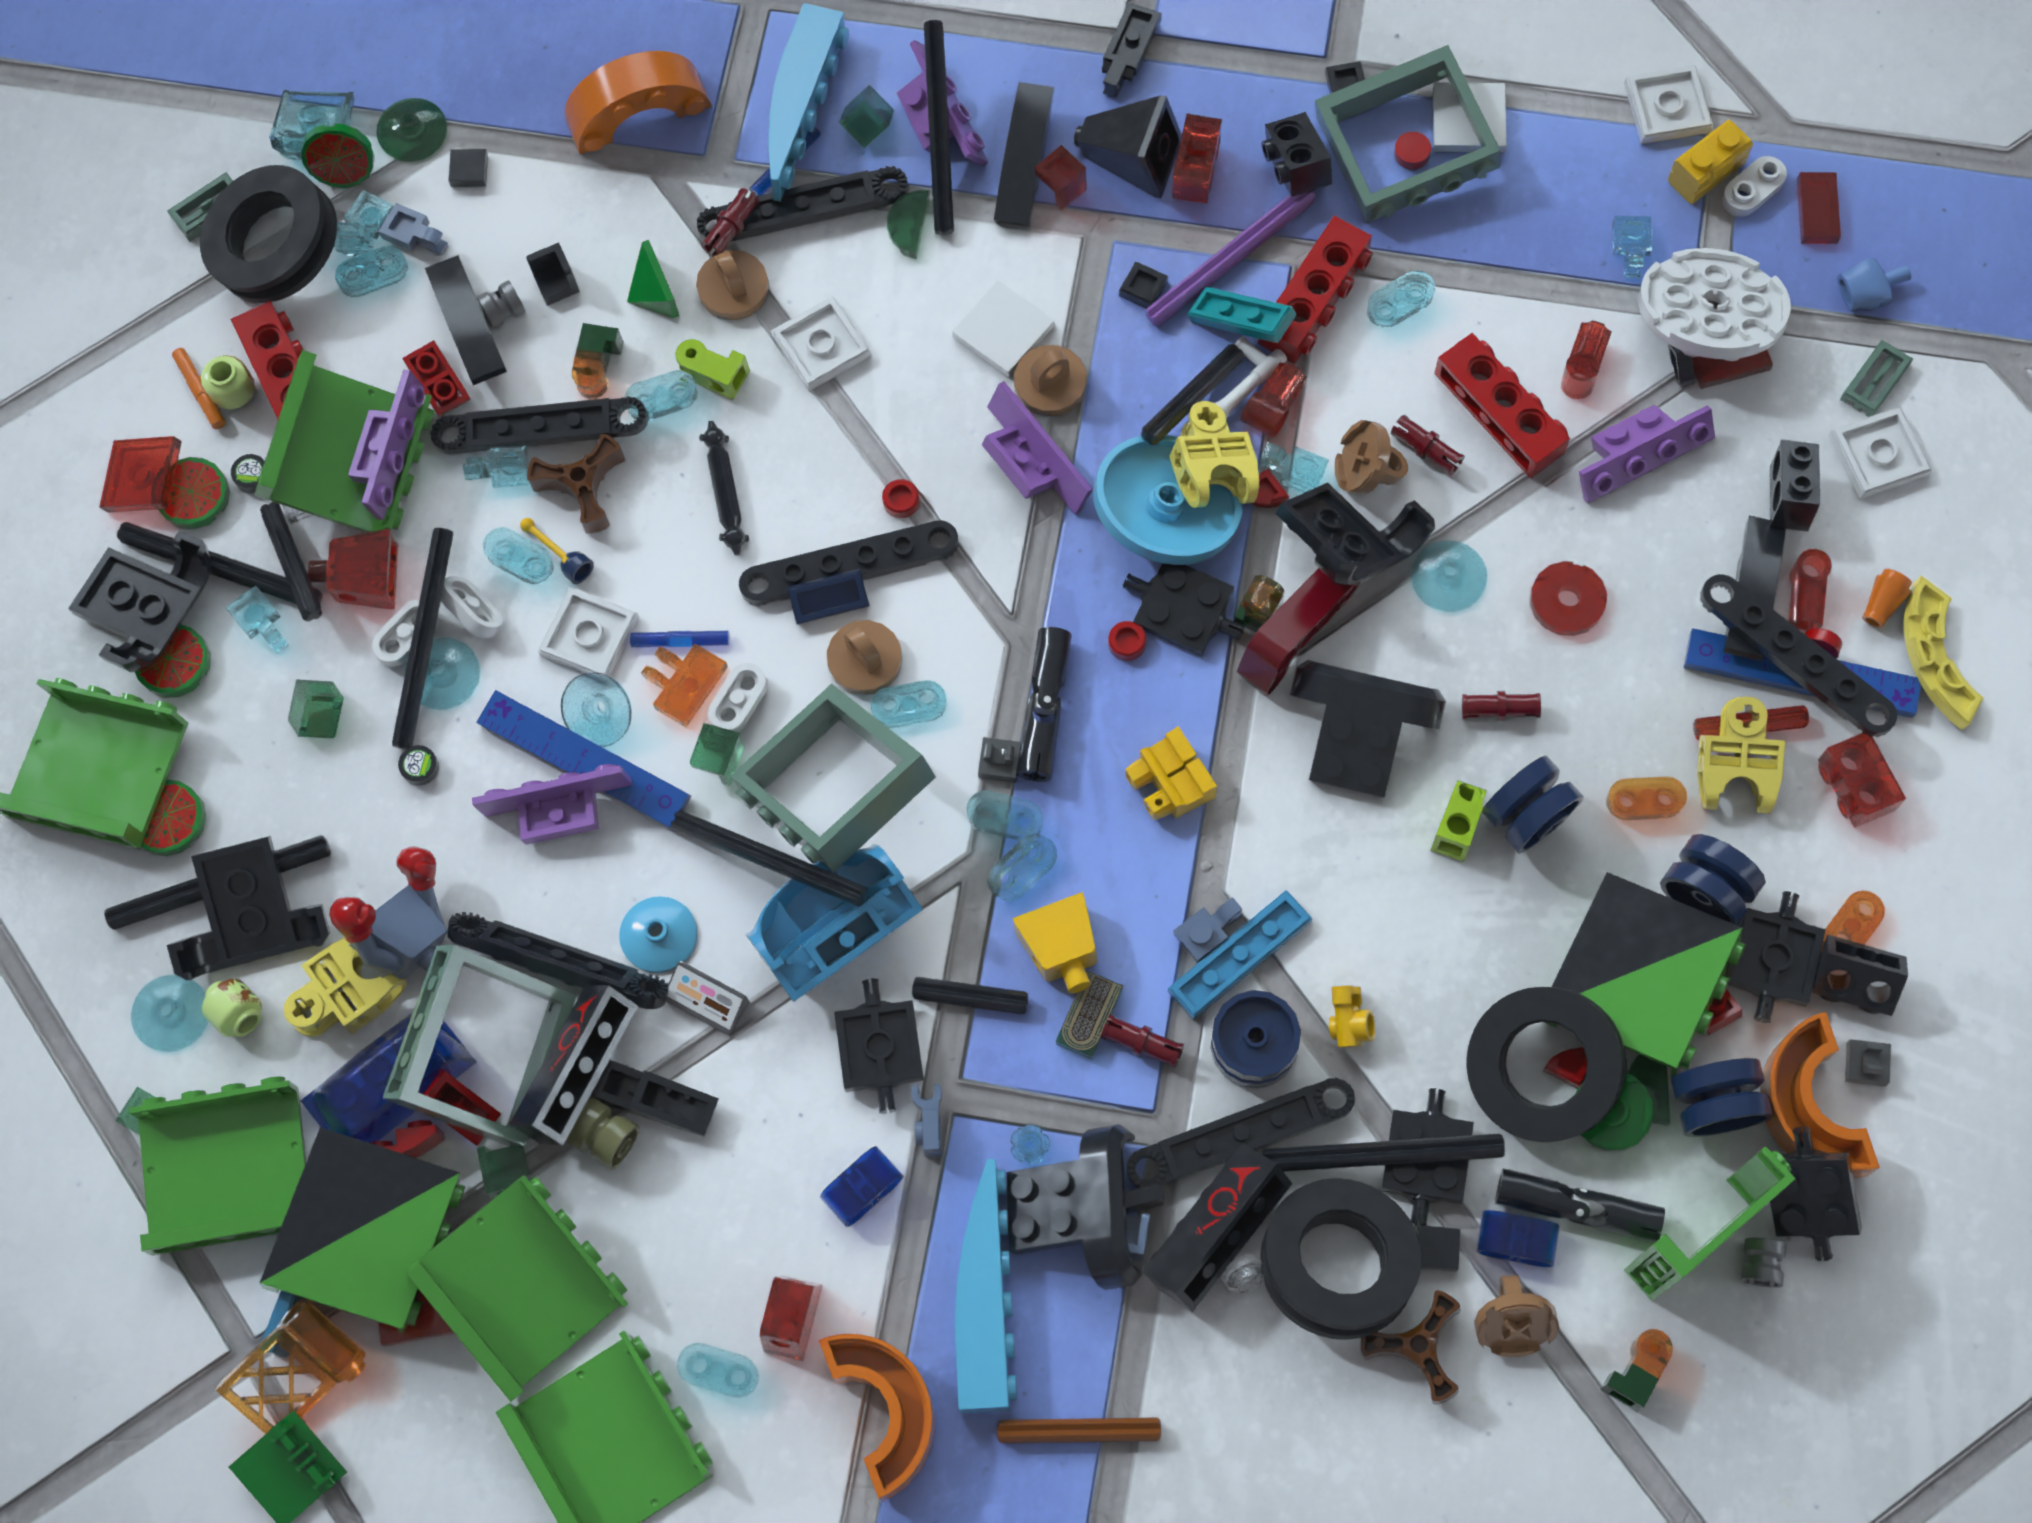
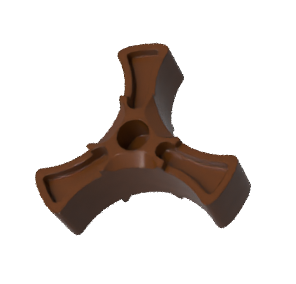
M601 434L592 452L589 455L586 454L578 462L568 465H552L541 461L537 457H533L529 463L527 479L534 492L558 490L576 499L580 504V522L584 531L587 534H592L610 526L605 511L598 505L597 491L601 480H604L605 474L614 466L624 462L625 457L617 441L607 434Z
M1436 1290L1428 1315L1415 1328L1404 1333L1383 1334L1376 1332L1362 1337L1361 1352L1364 1359L1370 1360L1379 1356H1396L1406 1359L1416 1365L1425 1375L1430 1385L1431 1399L1434 1405L1449 1401L1459 1393V1388L1457 1384L1447 1377L1439 1364L1437 1343L1446 1323L1460 1313L1459 1302L1447 1293Z

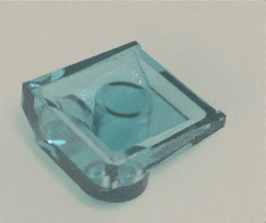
M283 90L269 136L272 148L278 151L284 158L302 160L301 149L307 133L313 128L325 124L324 127L333 126L334 123L350 125L355 98L354 92Z

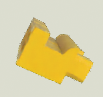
M1179 726L1166 733L1165 738L1150 748L1145 747L1141 749L1139 759L1125 769V777L1135 791L1150 782L1157 789V792L1143 799V804L1153 820L1168 816L1171 813L1176 819L1216 798V783L1199 757L1196 759V752Z

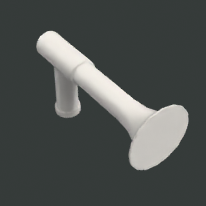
M1245 336L1237 340L1235 345L1242 349L1244 356L1257 367L1227 396L1215 403L1223 409L1226 420L1236 405L1287 362V357L1283 351L1275 349L1269 356H1266L1247 341Z

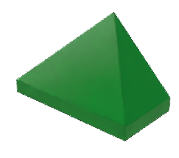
M643 241L627 302L670 318L678 317L680 315L675 299L650 241Z

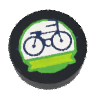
M246 454L239 457L233 463L231 478L240 490L247 493L255 492L265 462L262 457L255 454Z
M415 745L407 748L401 754L398 768L401 775L410 784L425 785L436 777L439 771V761L431 749L426 746Z

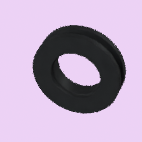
M269 165L253 169L231 182L218 195L208 210L200 234V252L203 263L208 272L218 282L245 301L266 303L282 300L309 284L326 264L333 250L337 235L336 212L329 197L299 170L284 165ZM282 207L293 208V227L283 245L275 253L262 260L245 261L243 256L244 241L250 228L256 221L273 209Z
M1532 987L1508 994L1493 1004L1483 1014L1475 1026L1469 1041L1466 1068L1474 1098L1492 1122L1506 1132L1525 1140L1557 1142L1584 1134L1601 1123L1609 1115L1618 1102L1624 1087L1627 1059L1623 1040L1616 1025L1609 1015L1594 1001L1580 993L1565 988ZM1540 1022L1556 1023L1573 1032L1583 1045L1587 1059L1586 1078L1577 1094L1565 1103L1554 1106L1534 1104L1521 1096L1510 1082L1506 1068L1508 1048L1515 1036L1527 1026Z
M1331 1178L1306 1184L1292 1192L1281 1202L1271 1218L1262 1241L1260 1267L1265 1287L1271 1299L1287 1318L1313 1334L1331 1339L1350 1340L1379 1332L1400 1315L1418 1283L1422 1256L1415 1228L1406 1213L1394 1200L1380 1190L1365 1183L1350 1179ZM1323 1224H1343L1358 1230L1372 1242L1379 1255L1381 1271L1378 1280L1369 1289L1357 1294H1339L1322 1287L1309 1276L1301 1261L1300 1244L1302 1238L1311 1229Z

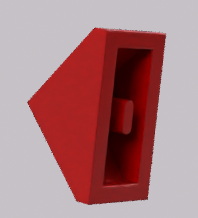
M443 1069L423 1093V1095L494 1122L501 1115L499 1111ZM444 1122L476 1146L484 1138L481 1135Z

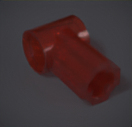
M1591 320L1590 322H1581L1561 379L1562 391L1573 399L1586 398L1594 389L1612 331L1607 329L1604 323ZM1576 373L1582 374V375H1584L1585 377H1584V378H1583V377H1578V376H1576L1575 374H1576Z
M1280 362L1260 393L1255 392L1243 409L1240 421L1274 438L1284 425L1290 406L1306 384L1307 376L1301 372L1299 367L1289 362Z
M1819 549L1803 551L1789 573L1791 592L1788 621L1801 630L1821 628L1823 626L1827 578L1830 574L1832 563L1828 554ZM1809 565L1814 567L1818 572V576L1812 577L1807 575L1802 566Z

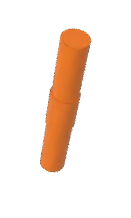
M184 348L174 350L172 357L213 429L222 428L226 421L217 405L212 402L202 387L201 376Z

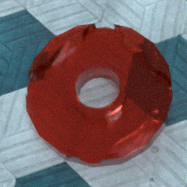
M1562 561L1549 565L1538 574L1530 590V607L1535 619L1545 629L1557 635L1575 636L1588 632L1598 624L1605 611L1607 591L1603 580L1593 569L1585 565L1582 567L1573 564L1574 562ZM1565 590L1571 591L1577 595L1579 601L1576 605L1567 606L1561 603L1558 594Z

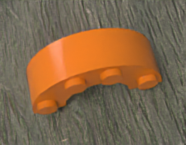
M646 51L613 60L585 77L575 87L567 100L565 120L579 154L587 151H597L604 147V145L612 143L613 134L617 127L627 118L638 112L653 108H663L675 112L678 118L687 115H697L704 109L712 107L697 69L689 59L668 51Z
M1825 1011L1798 1024L1779 1042L1768 1057L1763 1068L1765 1081L1760 1085V1092L1769 1096L1774 1117L1765 1123L1774 1140L1786 1154L1796 1151L1792 1130L1802 1126L1803 1131L1804 1126L1811 1128L1814 1150L1826 1153L1849 1152L1854 1179L1867 1177L1880 1168L1867 1128L1849 1129L1834 1124L1821 1113L1813 1098L1811 1083L1815 1068L1829 1060L1839 1051Z
M839 1334L820 1339L819 1343L831 1375L837 1384L853 1381L869 1384L881 1392L887 1401L890 1416L887 1435L877 1450L863 1458L878 1499L884 1502L901 1492L912 1482L922 1469L929 1455L935 1429V1414L930 1392L913 1363L901 1351L883 1340L862 1334Z

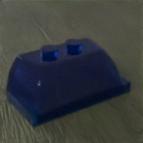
M413 1012L362 1049L317 1088L300 1100L320 1127L370 1143L382 1139L415 1112V1110L383 1099ZM444 1020L418 1091L420 1094L426 1091L442 1069L456 1079L477 1062Z

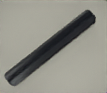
M1229 344L1143 426L1141 432L1142 439L1150 445L1159 443L1190 412L1191 407L1195 403L1202 401L1242 362L1244 357L1242 349H1239L1235 344Z
M276 502L263 504L260 508L262 519L302 619L308 622L313 619H319L322 616L320 603L280 504Z

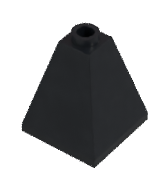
M1161 95L1087 116L1083 126L1079 125L1074 134V144L1076 147H1080L1086 159L1157 198H1162L1183 140L1168 98Z

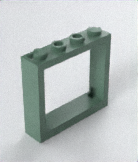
M1449 45L1315 100L1318 123L1366 223L1383 216L1387 219L1397 210L1407 206L1415 207L1421 205L1433 195L1441 192H1452L1463 183L1474 178H1486V173L1500 168L1501 150ZM1447 77L1482 148L1371 193L1338 122Z
M830 684L731 775V778L739 787L735 794L750 810L756 806L758 808L756 812L762 820L771 828L777 824L780 827L779 833L791 846L795 847L799 843L803 846L800 850L812 864L819 860L834 873L932 782L936 776L920 752L836 686ZM841 720L897 766L819 837L767 793L764 788L836 722Z
M457 945L436 946L383 1099L504 1145L525 1147L530 1137L509 1123L572 1011L576 995ZM462 966L549 1001L507 1126L418 1093Z

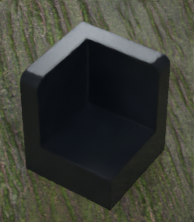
M559 242L526 256L533 277L547 306L580 292Z

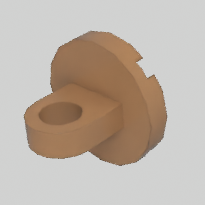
M726 250L711 257L703 264L697 275L696 288L701 304L710 314L718 317L717 315L726 317L727 320H739L751 316L762 307L767 291H769V281L765 267L755 256L744 251Z
M1042 345L1030 350L1019 360L1014 371L1015 393L1030 412L1036 414L1040 412L1042 414H1049V416L1062 415L1072 411L1082 401L1086 389V369L1081 359L1071 350L1058 345Z
M1360 420L1352 425L1343 435L1340 443L1344 445L1342 454L1337 453L1334 462L1335 477L1338 486L1342 490L1348 491L1350 494L1364 496L1373 491L1379 483L1393 485L1407 474L1408 464L1401 452L1391 446L1387 429L1380 423Z
M871 620L854 621L840 628L831 638L827 649L829 672L835 683L851 693L876 694L888 688L898 677L901 669V645L894 632L885 625Z
M1518 1275L1500 1276V1297L1487 1302L1478 1311L1474 1320L1478 1343L1483 1348L1484 1346L1490 1347L1491 1353L1505 1357L1531 1355L1541 1350L1540 1344L1547 1340L1550 1344L1556 1338L1559 1331L1555 1306L1541 1296L1522 1293Z

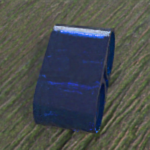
M874 1146L823 1190L820 1198L845 1227H850L888 1195L901 1182L904 1175L878 1146Z
M1484 1210L1482 1212L1476 1252L1487 1257L1532 1266L1554 1267L1560 1225L1547 1220L1502 1211Z

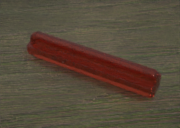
M1804 705L1767 709L1766 732L1805 728L1809 723L1808 709ZM1736 713V719L1742 720L1743 724L1746 721H1751V713ZM1720 715L1695 719L1693 723L1695 738L1699 740L1700 735L1719 736Z

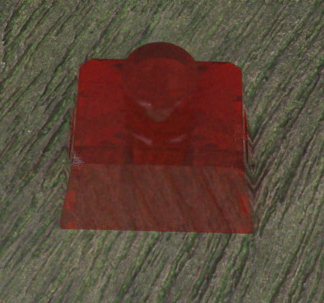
M390 529L335 538L329 543L328 560H310L308 562V576L311 583L327 582V590L334 600L339 603L395 609L399 544Z
M785 1275L774 1277L759 1333L764 1352L804 1361L823 1287L822 1284Z

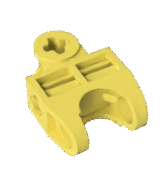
M1210 401L1195 403L1189 412V421L1184 424L1180 436L1177 437L1169 455L1178 486L1186 501L1193 508L1206 507L1210 497L1209 485L1218 484L1229 489L1234 497H1238L1240 503H1254L1259 490V472L1257 458L1248 431L1230 433L1226 415L1220 406Z
M1754 697L1733 698L1721 710L1719 736L1700 735L1697 776L1701 803L1704 809L1716 810L1719 795L1724 793L1728 782L1734 778L1741 777L1750 784L1752 795H1756L1757 812L1770 814L1776 803L1783 778L1785 741L1766 739L1768 714L1766 707L1760 700ZM1745 706V712L1751 713L1752 718L1751 721H1746L1743 724L1742 720L1736 719V713L1743 711ZM1711 751L1735 753V756L1711 755ZM1747 754L1769 755L1771 759L1747 758Z
M343 938L332 943L301 965L312 981L293 992L287 998L284 1004V1015L287 1021L304 1036H319L339 1021L352 1035L381 1015L402 994L406 988L407 981L399 979L392 974L381 978V976L374 979L361 978L363 961L358 952L349 946L350 943ZM327 969H329V971L332 973V975H333L334 978L336 979V981H337L336 983L332 980V978L330 977V975H329L328 972L326 971ZM347 996H348V998L351 1000V1002L353 1003V1005L355 1006V1008L357 1009L356 1011H354V1009L351 1007V1005H350L349 1002L347 1001V999H346ZM310 1007L312 1015L306 1019L304 1011Z

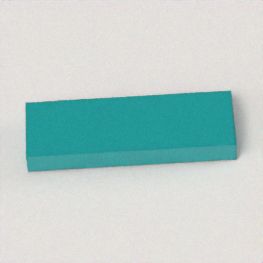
M1205 287L1187 315L1192 323L1278 343L1297 314L1292 306Z

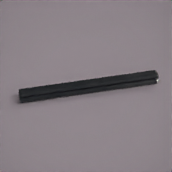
M928 20L924 22L934 230L936 234L947 235L954 232L944 29L942 21Z
M124 522L120 525L117 531V538L121 543L176 561V549L172 544L174 538L129 522ZM209 551L211 560L210 574L296 604L286 577ZM313 587L320 603L323 594L318 588Z
M434 528L392 740V746L406 750L413 746L454 535L453 531L446 528Z
M682 810L674 814L675 820L671 821V828L673 830L853 905L861 906L865 902L868 888L864 885Z
M323 835L276 850L275 853L282 873L329 857L331 849L328 840ZM194 878L109 907L104 911L106 923L111 929L116 930L203 900L198 880Z
M1501 1134L1273 1148L1264 1149L1262 1155L1277 1163L1284 1172L1502 1158L1505 1155V1141Z

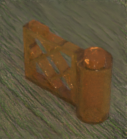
M304 1298L293 1305L282 1317L277 1327L216 1386V1391L266 1434L274 1426L263 1417V1404L289 1403L290 1413L293 1411V1403L301 1402L294 1410L306 1423L302 1417L337 1383H341L344 1380L351 1382L359 1376L366 1365L363 1361L366 1352ZM275 1343H278L289 1353V1366L264 1368V1354ZM294 1358L303 1366H294ZM259 1360V1368H251ZM294 1374H313L322 1382L311 1393L294 1394ZM289 1375V1394L263 1396L264 1376ZM259 1376V1396L240 1397L231 1389L241 1377ZM259 1404V1413L250 1405Z

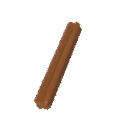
M1157 1417L1000 1420L997 1424V1439L1000 1443L1158 1441L1161 1438V1421Z

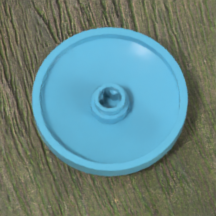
M1166 435L1156 445H1150L1141 436L1128 439L1114 447L1106 455L1099 467L1094 482V505L1097 515L1106 530L1116 541L1131 552L1143 558L1164 564H1194L1210 559L1221 552L1233 538L1241 520L1243 506L1239 502L1238 497H1234L1226 487L1212 484L1209 485L1210 497L1208 505L1198 508L1191 507L1178 486L1169 457L1177 437Z

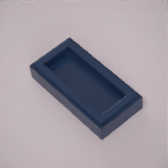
M860 569L787 587L796 624L870 606Z

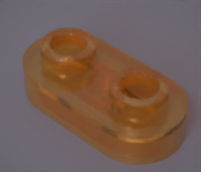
M1673 777L1626 778L1616 781L1611 786L1606 797V805L1610 813L1621 820L1671 818L1679 814L1687 800V792L1684 785ZM1658 796H1668L1671 800V804H1662L1659 801ZM1619 798H1629L1632 802V806H1623L1620 803Z
M1862 890L1851 894L1826 926L1822 947L1827 934L1836 937L1838 934H1843L1848 940L1865 945L1884 918L1885 907L1882 900L1870 891ZM1859 904L1867 905L1871 910V915L1861 913Z

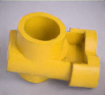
M1331 987L1332 1005H1334L1335 1016H1330L1329 1019L1331 1038L1338 1041V1047H1360L1362 1042L1373 1041L1375 1038V1019L1370 1009L1360 1010V1005H1362L1361 987Z

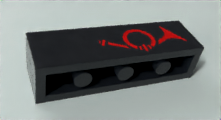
M609 985L585 986L509 1124L539 1144L563 1146L635 1014L638 1005Z
M1242 1143L1234 1155L1226 1161L1225 1166L1212 1183L1203 1190L1200 1198L1186 1216L1177 1223L1175 1230L1160 1249L1152 1255L1142 1272L1160 1291L1193 1312L1293 1183L1277 1163Z

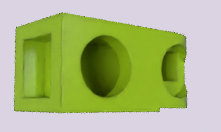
M685 340L680 343L675 352L680 371L686 379L731 400L735 398L750 372L745 355L732 350L729 357L726 358L707 350L705 345L699 340Z
M1457 780L1430 849L1431 851L1464 862L1483 809L1482 805L1487 793L1486 789Z

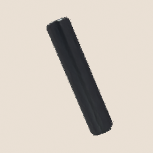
M916 977L912 986V996L916 1000L1016 1014H1025L1028 1007L1029 997L1025 991Z

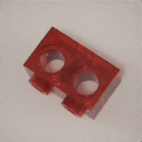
M1186 114L1173 173L1172 198L1208 203L1221 143L1222 119Z
M1861 733L1826 748L1818 759V768L1822 779L1826 784H1831L1838 797L1837 805L1841 814L1846 819H1850L1854 828L1896 811L1906 800L1875 740L1867 734ZM1841 758H1849L1854 761L1857 770L1846 768ZM1860 792L1870 793L1875 799V804H1868L1860 797Z

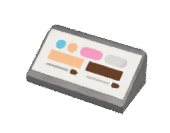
M680 960L668 983L667 1003L728 1036H731L750 1004L746 995Z

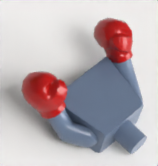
M415 846L402 849L396 859L397 867L402 874L406 875L408 886L375 910L373 906L366 904L360 898L344 897L336 899L329 912L332 924L344 935L346 941L350 943L349 946L358 952L366 967L391 973L399 979H405L419 967L427 972L436 946L442 945L447 934L433 886L436 884V859L429 850Z

